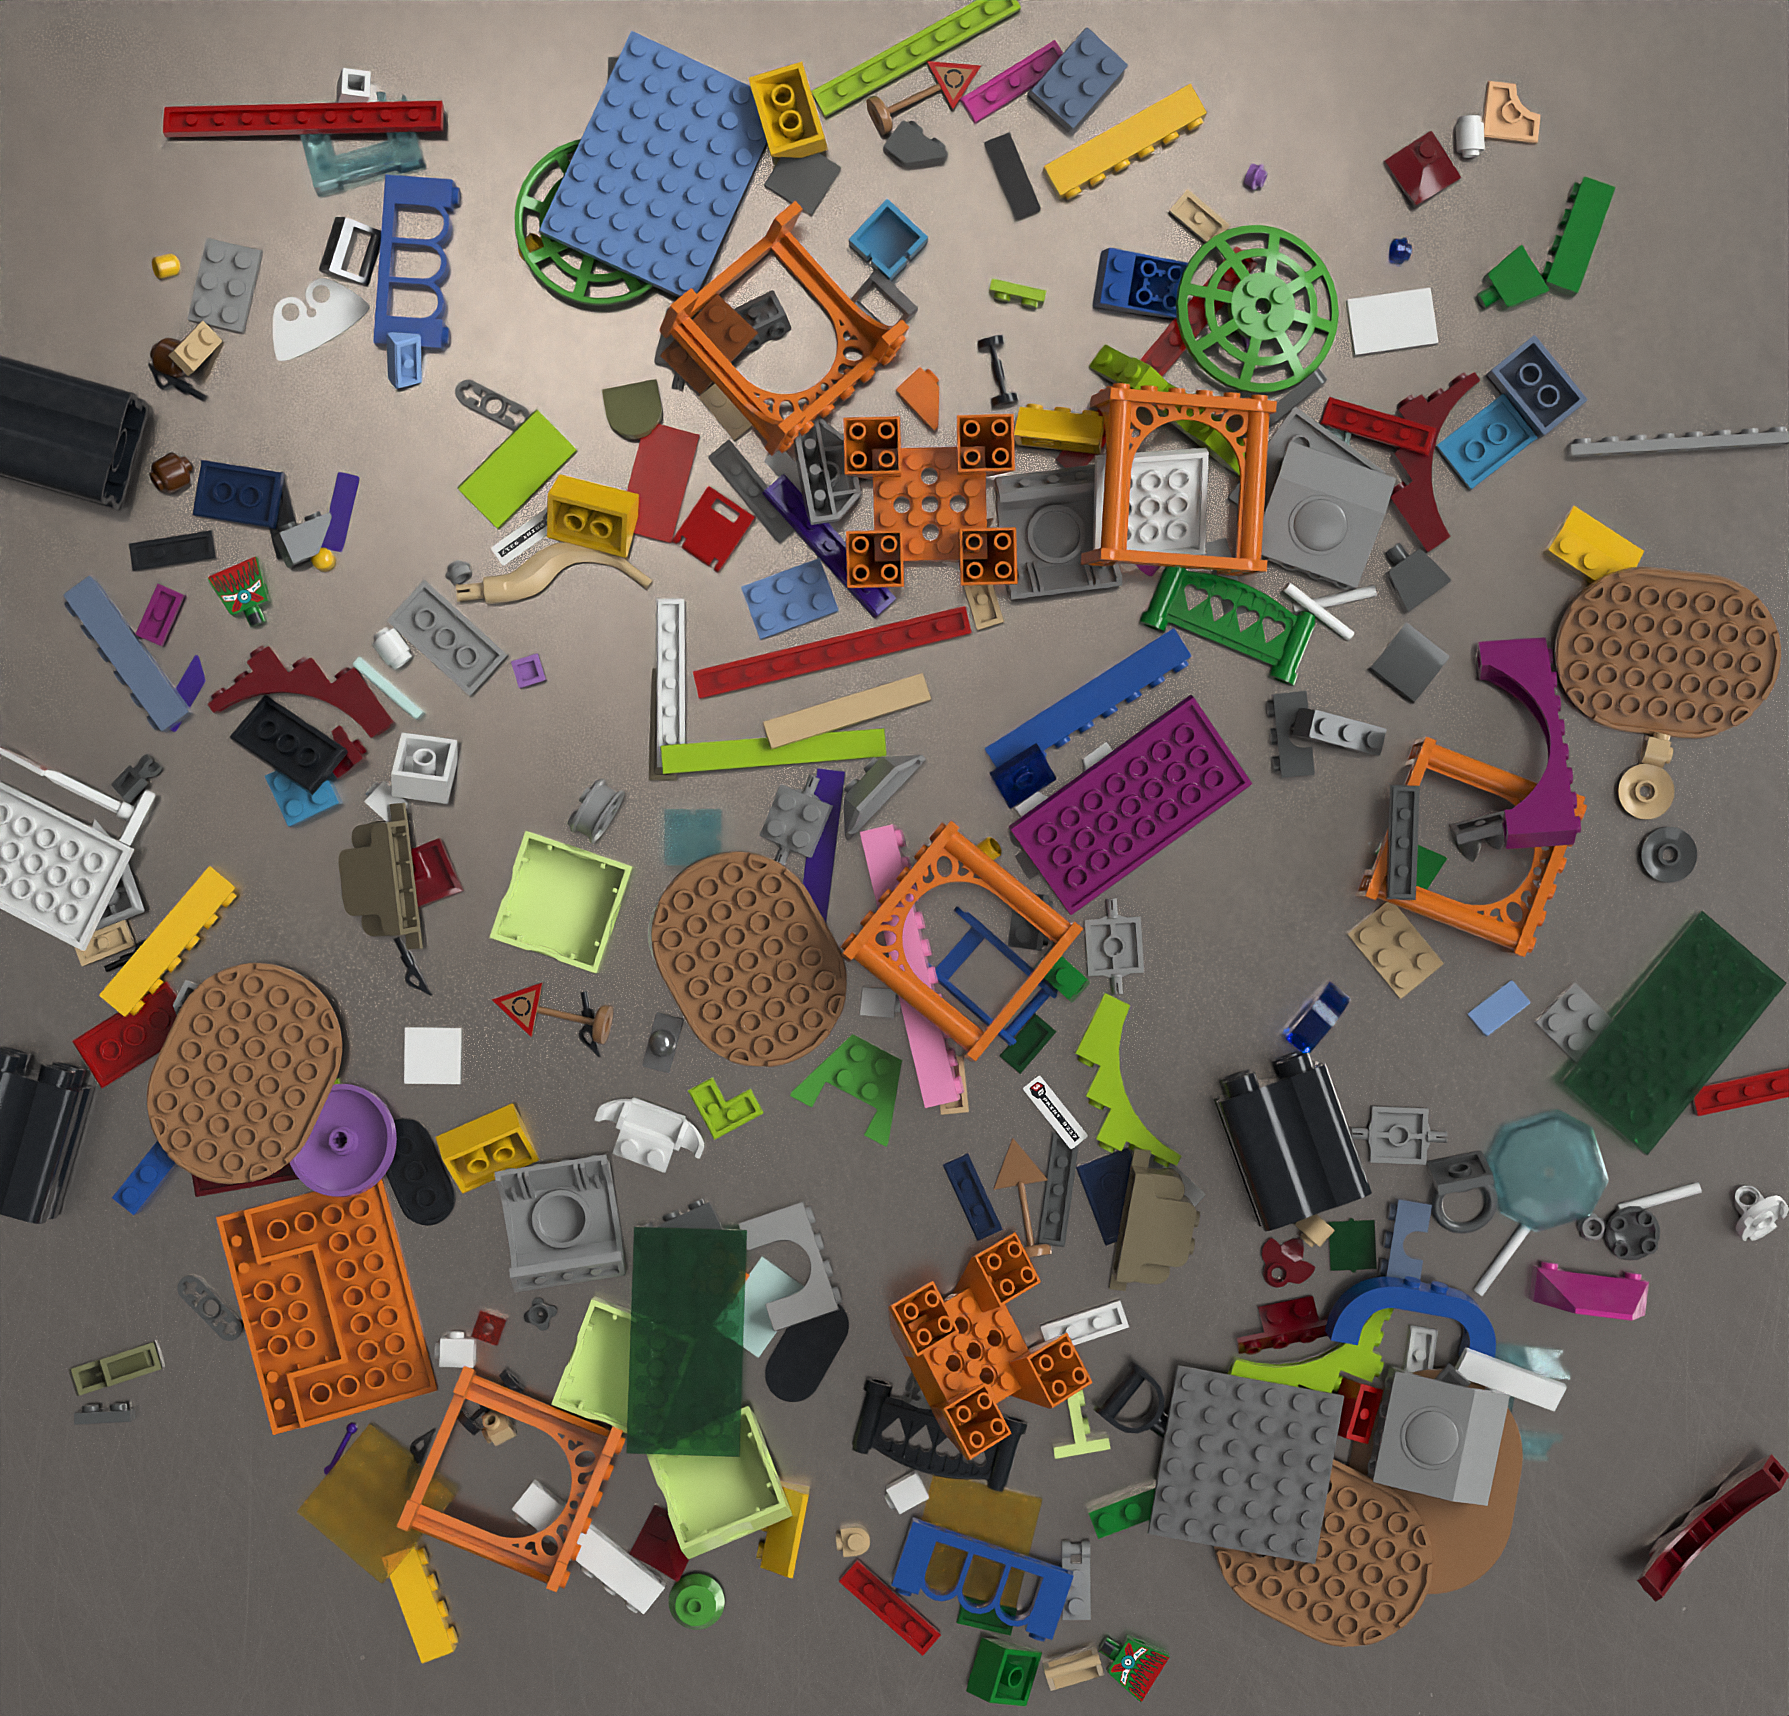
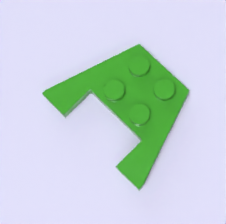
M852 1034L791 1092L790 1096L813 1107L825 1082L841 1089L877 1109L864 1136L887 1147L902 1059Z

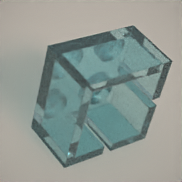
M664 809V865H691L704 857L722 853V840H717V834L722 835V809H696V815H691V809Z

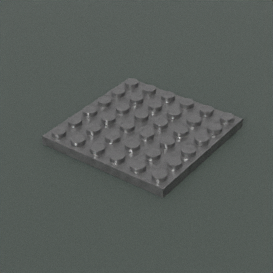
M1177 1365L1147 1533L1315 1564L1344 1396Z

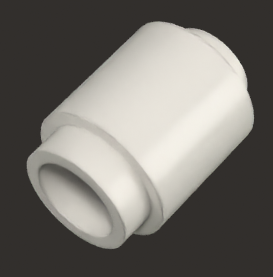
M1467 115L1458 117V124H1456V150L1458 153H1462L1464 158L1479 157V152L1485 150L1484 123L1481 122V116Z
M385 627L373 636L376 640L372 643L373 647L388 666L391 665L394 670L412 658V655L409 653L411 649L395 628L389 630Z

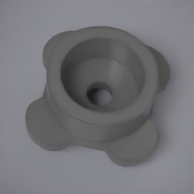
M534 1298L531 1302L530 1310L524 1313V1321L537 1326L540 1331H545L549 1327L550 1319L557 1314V1310L554 1306H548L543 1303L541 1298ZM538 1312H542L543 1316L539 1317L537 1315Z

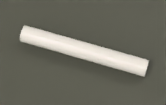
M1289 582L1285 585L1283 591L1345 640L1349 641L1352 638L1354 632L1292 583Z
M1375 585L1312 600L1321 607L1326 608L1377 596ZM1298 602L1292 603L1294 614H1299L1300 611L1308 612Z
M1699 1182L1617 1204V1208L1620 1210L1628 1206H1640L1645 1209L1702 1193Z
M1523 1222L1473 1289L1481 1296L1484 1295L1532 1228Z

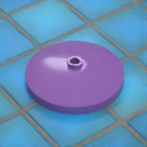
M334 1084L307 1142L290 1161V1165L297 1177L313 1191L332 1197H351L372 1188L386 1174L396 1150V1128L389 1109L379 1097L364 1088L349 1084Z

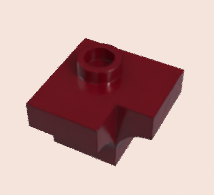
M339 725L331 731L333 739L346 748L348 754L333 770V773L337 779H342L368 760L364 755L368 751L359 738L353 740L345 727Z

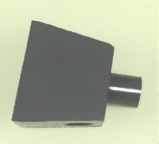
M1399 542L1386 551L1395 566L1385 574L1405 613L1411 611L1452 581L1420 548L1411 555H1408Z

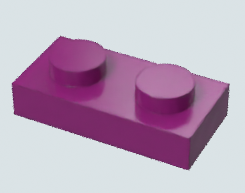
M157 584L135 635L163 647L185 595Z

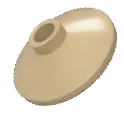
M1646 763L1635 765L1624 773L1619 782L1618 797L1622 807L1630 815L1639 819H1653L1661 816L1669 809L1674 799L1673 781L1670 775L1658 766ZM1643 786L1649 789V794L1646 797L1640 795V788Z

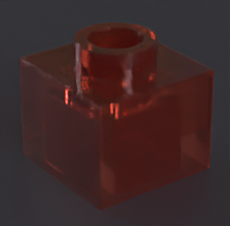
M482 1308L471 1337L498 1346L509 1317ZM486 1323L493 1325L494 1331L492 1333L484 1331Z

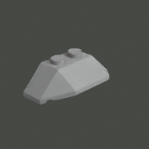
M820 416L812 421L815 426L804 436L798 433L799 436L794 440L795 459L804 507L811 525L839 521L861 496L859 478L845 475L844 436L828 425Z
M923 755L882 756L879 760L874 757L863 768L867 773L860 780L855 777L844 788L847 792L844 796L845 838L850 841L924 763L926 758Z

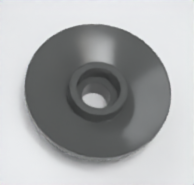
M1663 827L1653 831L1646 838L1641 849V860L1647 873L1654 879L1665 883L1678 882L1686 878L1695 868L1698 857L1697 847L1692 837L1684 830L1676 827ZM1666 849L1672 852L1670 860L1663 858V852Z

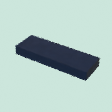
M965 1153L943 1163L942 1165L977 1241L1003 1230L969 1154Z

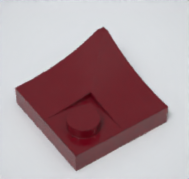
M1432 130L1383 162L1414 206L1421 204L1462 178Z
M441 838L411 849L418 908L464 892V888Z
M655 1503L629 1555L678 1582L690 1559L681 1551L668 1515V1509Z

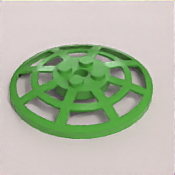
M580 140L571 141L546 154L531 169L523 181L517 196L514 213L518 247L524 261L533 274L546 287L562 297L589 305H612L629 301L642 295L654 286L648 283L640 285L635 277L618 269L611 273L593 274L591 269L594 258L581 252L579 253L584 255L580 270L576 269L558 254L569 247L557 241L552 243L550 238L542 234L541 239L544 247L530 253L526 246L523 233L524 207L540 213L539 227H541L563 177L552 186L544 202L529 197L530 188L538 176L555 161H557L563 175H565L570 164L567 155L575 152L580 143ZM551 257L563 271L576 277L577 281L573 293L552 282L539 269L536 263ZM623 278L630 289L628 293L608 298L584 296L588 281L609 282Z
M1244 225L1228 229L1211 238L1196 251L1181 275L1176 297L1177 324L1189 354L1210 377L1227 387L1243 392L1272 393L1303 381L1326 358L1333 344L1338 326V297L1327 267L1317 253L1304 241L1276 227ZM1261 232L1269 234L1267 249L1255 248L1235 253L1225 241L1233 236L1245 233ZM1280 237L1299 246L1312 258L1316 266L1305 272L1293 259L1280 253ZM1216 247L1225 258V261L1215 270L1207 287L1191 284L1193 274L1199 263L1210 250ZM1251 257H1266L1264 273L1260 272L1250 275L1241 260ZM1277 261L1291 268L1298 278L1286 284L1282 279L1275 276ZM1231 267L1240 281L1233 287L1231 292L1217 289L1222 276ZM1322 275L1326 281L1331 298V321L1317 316V297L1311 282ZM1305 287L1309 299V313L1295 309L1293 294ZM1188 295L1205 298V316L1211 332L1196 341L1192 333L1188 318ZM1214 300L1228 303L1230 321L1220 327L1215 316ZM1257 300L1266 302L1268 306L1266 314L1257 312L1255 308ZM1292 321L1307 325L1302 337L1294 346H1292L1285 333ZM1315 328L1328 332L1327 340L1320 353L1309 366L1303 369L1297 353L1308 343ZM1237 330L1241 335L1250 339L1247 353L1232 345L1226 339V336ZM1275 338L1283 353L1270 357H1259L1258 353L1261 342ZM1217 342L1229 355L1244 362L1240 378H1235L1219 369L1207 358L1203 350ZM1286 360L1294 375L1274 383L1250 382L1255 365L1271 366Z

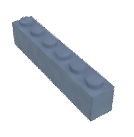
M89 575L63 594L67 600L64 606L73 617L77 615L83 622L80 628L88 639L94 638L100 646L97 648L98 653L106 663L111 661L116 668L113 671L115 677L122 685L127 683L132 690L130 694L131 699L139 708L142 706L149 714L146 719L155 731L160 729L161 732L166 733L193 714L187 703L140 638L135 635L132 627L94 576Z

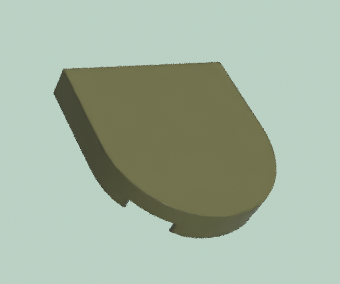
M657 379L601 389L608 424L611 429L625 436V438H643L652 433V430L661 421L662 405Z

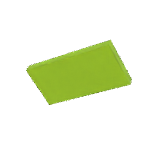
M536 409L457 489L498 528L577 449Z

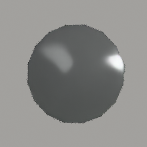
M1628 1206L1618 1210L1610 1217L1606 1225L1605 1239L1608 1248L1618 1258L1638 1260L1657 1251L1660 1227L1657 1218L1649 1210L1640 1206Z

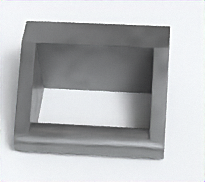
M335 217L319 270L367 286L381 243V230L347 217ZM353 229L371 234L358 276L341 270Z
M878 269L871 274L851 298L863 312L880 323L882 322L859 302L860 298L873 285L904 313L899 321L903 320L907 323L918 311V307Z

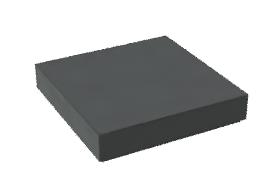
M820 153L803 158L781 157L764 183V186L790 203L796 201L803 208L804 212L812 216L841 171V167Z

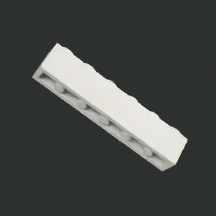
M534 1479L514 1504L512 1510L516 1512L514 1517L525 1526L528 1523L537 1529L536 1533L550 1526L560 1516L566 1503ZM569 1514L570 1519L573 1522L576 1515ZM560 1524L557 1527L556 1533L564 1543L566 1539L563 1536V1530L567 1531V1527L564 1524ZM590 1524L587 1534L580 1533L577 1544L582 1546L576 1561L581 1564V1571L590 1578L594 1576L604 1582L602 1587L610 1594L615 1596L617 1593L624 1598V1604L634 1613L640 1611L645 1614L665 1589L666 1583L594 1525ZM550 1535L542 1538L546 1543L552 1541L557 1545L556 1540Z

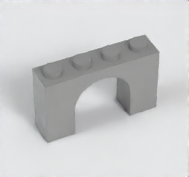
M803 1202L739 1223L748 1251L779 1241H790L800 1245L810 1258L811 1274L807 1284L796 1294L765 1304L774 1331L840 1310L838 1304L842 1303L838 1287L832 1288L829 1277L834 1276L829 1260L823 1261L820 1250L825 1249L820 1233L814 1234L811 1225L816 1222L811 1206L805 1207Z

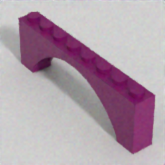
M1546 637L1478 642L1476 661L1479 680H1487L1518 699L1539 724L1547 746L1548 763L1541 780L1522 802L1513 809L1504 810L1502 829L1505 849L1574 845L1576 834L1581 833V820L1579 816H1575L1574 809L1577 808L1576 792H1571L1570 784L1573 783L1572 768L1567 767L1566 760L1569 759L1568 744L1563 743L1562 736L1565 735L1564 720L1559 719L1558 712L1561 711L1560 696L1555 695L1554 688H1557V675L1555 671L1551 672L1550 667L1553 664L1552 648H1547Z

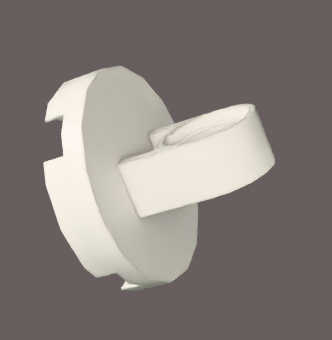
M1742 1186L1736 1191L1734 1200L1735 1207L1742 1216L1737 1222L1736 1231L1744 1241L1748 1237L1751 1241L1764 1237L1777 1227L1774 1222L1780 1215L1783 1219L1787 1216L1788 1205L1780 1196L1764 1198L1755 1187ZM1743 1195H1751L1754 1197L1755 1202L1751 1205H1744L1739 1199Z

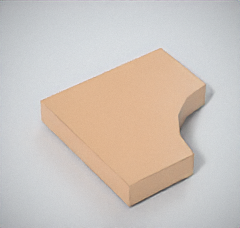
M1488 81L1482 121L1484 123V138L1537 144L1541 115L1530 112L1521 104L1517 96L1516 84Z

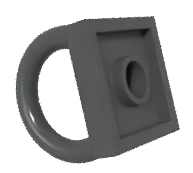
M1482 1151L1427 1161L1428 1173L1436 1188L1431 1204L1436 1221L1446 1230L1459 1234L1472 1233L1486 1226L1496 1213L1498 1195L1493 1185V1173ZM1478 1187L1484 1190L1487 1204L1483 1213L1478 1218L1469 1222H1456L1446 1216L1443 1210V1200L1446 1194L1467 1192Z

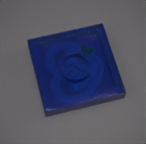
M1037 743L989 773L1009 809L1057 779Z

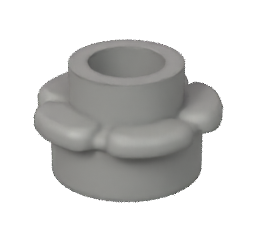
M461 560L452 562L447 567L446 579H450L453 585L467 581L472 576L469 567L470 563L462 562Z
M1590 1213L1579 1221L1578 1230L1581 1231V1236L1585 1240H1599L1604 1236L1606 1223L1603 1218ZM1590 1225H1594L1593 1230H1590Z

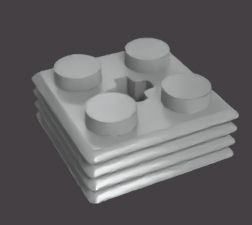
M127 864L95 931L144 912L145 909L129 864Z

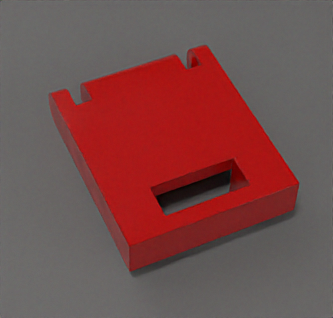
M708 485L674 536L672 542L678 544L684 536L687 539L681 548L707 566H710L715 558L719 561L713 570L719 573L756 516ZM718 499L740 513L735 522H732L712 508Z

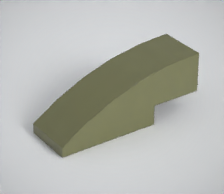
M154 1342L69 1368L68 1371L76 1396H81L162 1368Z

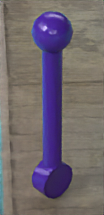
M354 1423L347 1425V1432L330 1465L324 1468L326 1476L330 1477L335 1474V1466L351 1435L357 1431V1426Z

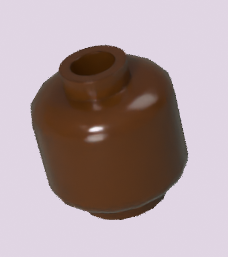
M165 337L153 345L150 357L156 371L178 378L186 374L168 356L182 341Z
M171 452L151 464L149 477L159 492L164 491L167 494H171L190 483L191 477L189 472L193 468L185 456L180 458L176 453Z

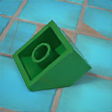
M982 1637L966 1692L989 1703L1027 1706L1042 1652L1004 1640Z

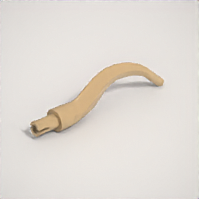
M564 542L547 546L538 551L518 569L509 574L483 577V582L456 584L457 602L485 599L486 604L517 601L539 593L565 567L582 562L600 563L618 568L645 589L651 585L653 580L621 556Z

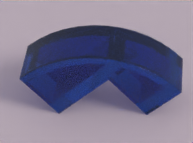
M1329 981L1316 995L1309 1009L1290 1028L1286 1039L1302 1053L1309 1052L1310 1054L1339 1019L1351 998Z

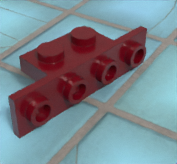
M1313 1296L1258 1307L1263 1333L1237 1338V1348L1239 1354L1253 1355L1263 1349L1272 1347L1274 1349H1282L1292 1343H1310L1317 1338L1328 1336L1325 1332L1328 1319L1319 1321Z

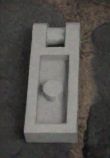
M1062 1541V1568L1071 1570L1074 1574L1062 1610V1619L1091 1620L1090 1541H1081V1544H1071L1070 1541ZM1071 1555H1081V1562H1071Z

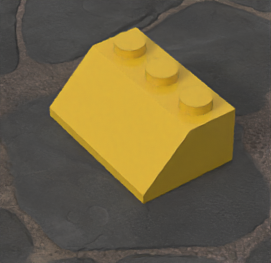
M802 61L748 78L771 157L803 158L828 150Z
M1027 404L1026 407H1019L1014 432L1016 445L1100 455L1104 418L1099 416V412L1092 410H1083L1082 414L1071 413V409L1065 407H1054V411L1044 410L1043 406L1039 404Z
M559 474L548 492L547 538L626 558L638 519L639 494Z
M1573 505L1543 553L1591 584L1609 573L1637 567L1644 550Z
M513 1103L436 1136L442 1160L462 1194L495 1180V1172L504 1171L508 1168H523L539 1161L523 1120Z
M780 1481L793 1516L762 1528L761 1531L767 1532L765 1543L759 1542L756 1559L761 1560L760 1568L793 1578L810 1487Z

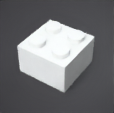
M401 733L391 773L392 797L448 804L457 766V740Z

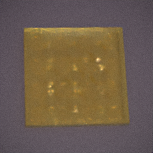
M369 1424L297 1512L377 1581L384 1584L424 1535V1533L412 1528L410 1531H405L396 1527L407 1500H410L423 1467L376 1427ZM432 1477L422 1505L442 1513L456 1495L435 1477Z
M932 1475L928 1491L929 1499L925 1503L922 1521L1029 1556L1042 1504V1497L1004 1488L1003 1492L988 1488V1484ZM936 1541L925 1573L927 1584L931 1588L943 1591L954 1586L967 1551ZM974 1554L963 1585V1595L988 1601L995 1592L1004 1564ZM1011 1567L1000 1599L1001 1605L1016 1608L1025 1571Z

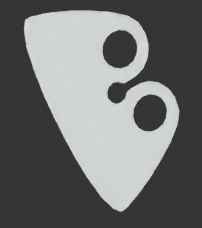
M326 278L314 280L306 289V300L310 307L316 310L314 317L307 315V308L300 299L295 297L282 299L277 303L273 314V343L277 360L293 359L333 339L360 320L369 310V304L350 289ZM324 285L329 289L330 297L326 302L318 303L313 299L312 292L316 286ZM293 303L299 308V316L296 320L288 321L283 318L282 308L286 304Z

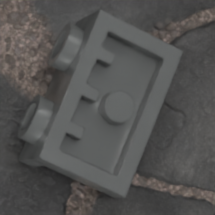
M774 290L734 308L759 332L742 353L754 350L761 344L773 338L781 337L792 329Z
M1034 893L1053 908V901H1048L1049 895ZM1012 909L1008 947L1042 951L1043 945L1048 946L1049 938Z

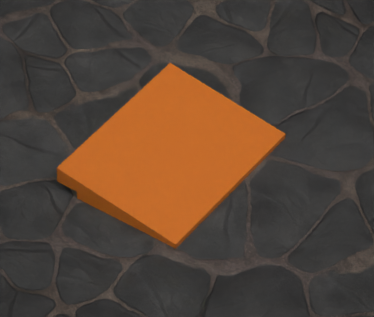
M382 1179L367 1191L351 1197H332L311 1191L216 1216L273 1435L309 1427L438 1391Z

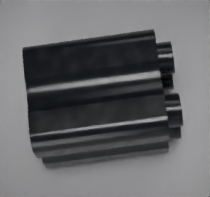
M0 356V477L118 510L124 498L133 458L146 420L148 402L137 398L136 394Z
M0 1046V1215L29 1223L43 1224L47 1219L58 1217L95 1087L82 1083L86 1070L81 1067L53 1061L52 1065L42 1063L40 1071L28 1068L32 1054Z
M1303 1050L1271 1060L1275 1074L1258 1080L1255 1071L1251 1072L1250 1069L1242 1070L1219 1079L1218 1082L1222 1093L1212 1097L1257 1225L1259 1227L1262 1226L1265 1232L1284 1227L1372 1194L1326 1063H1320L1319 1060L1312 1061L1309 1052L1304 1053Z

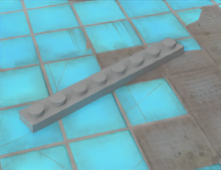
M1786 427L1769 428L1767 433H1759L1758 428L1742 429L1741 434L1731 435L1730 430L1713 431V436H1703L1702 432L1698 431L1685 433L1686 437L1675 438L1674 433L1658 434V439H1647L1646 435L1629 436L1630 441H1619L1618 436L1603 437L1602 442L1591 443V438L1574 439V444L1566 447L1567 458L1781 446L1789 445V431H1786Z

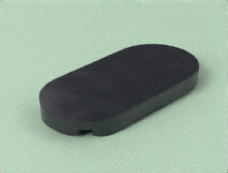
M411 1118L394 1120L397 1136L396 1150L386 1176L402 1212L408 1219L425 1226L438 1224L445 1220L454 1208L456 1201L454 1186L426 1126Z
M840 1303L838 1304L840 1309L838 1311L786 1328L765 1369L767 1386L777 1398L787 1402H799L809 1398L818 1388L848 1334V1317Z

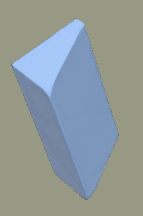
M387 333V369L390 382L395 389L421 383V336L410 333Z
M1510 980L1467 1013V1015L1480 1032L1487 1037L1531 1002L1518 986Z

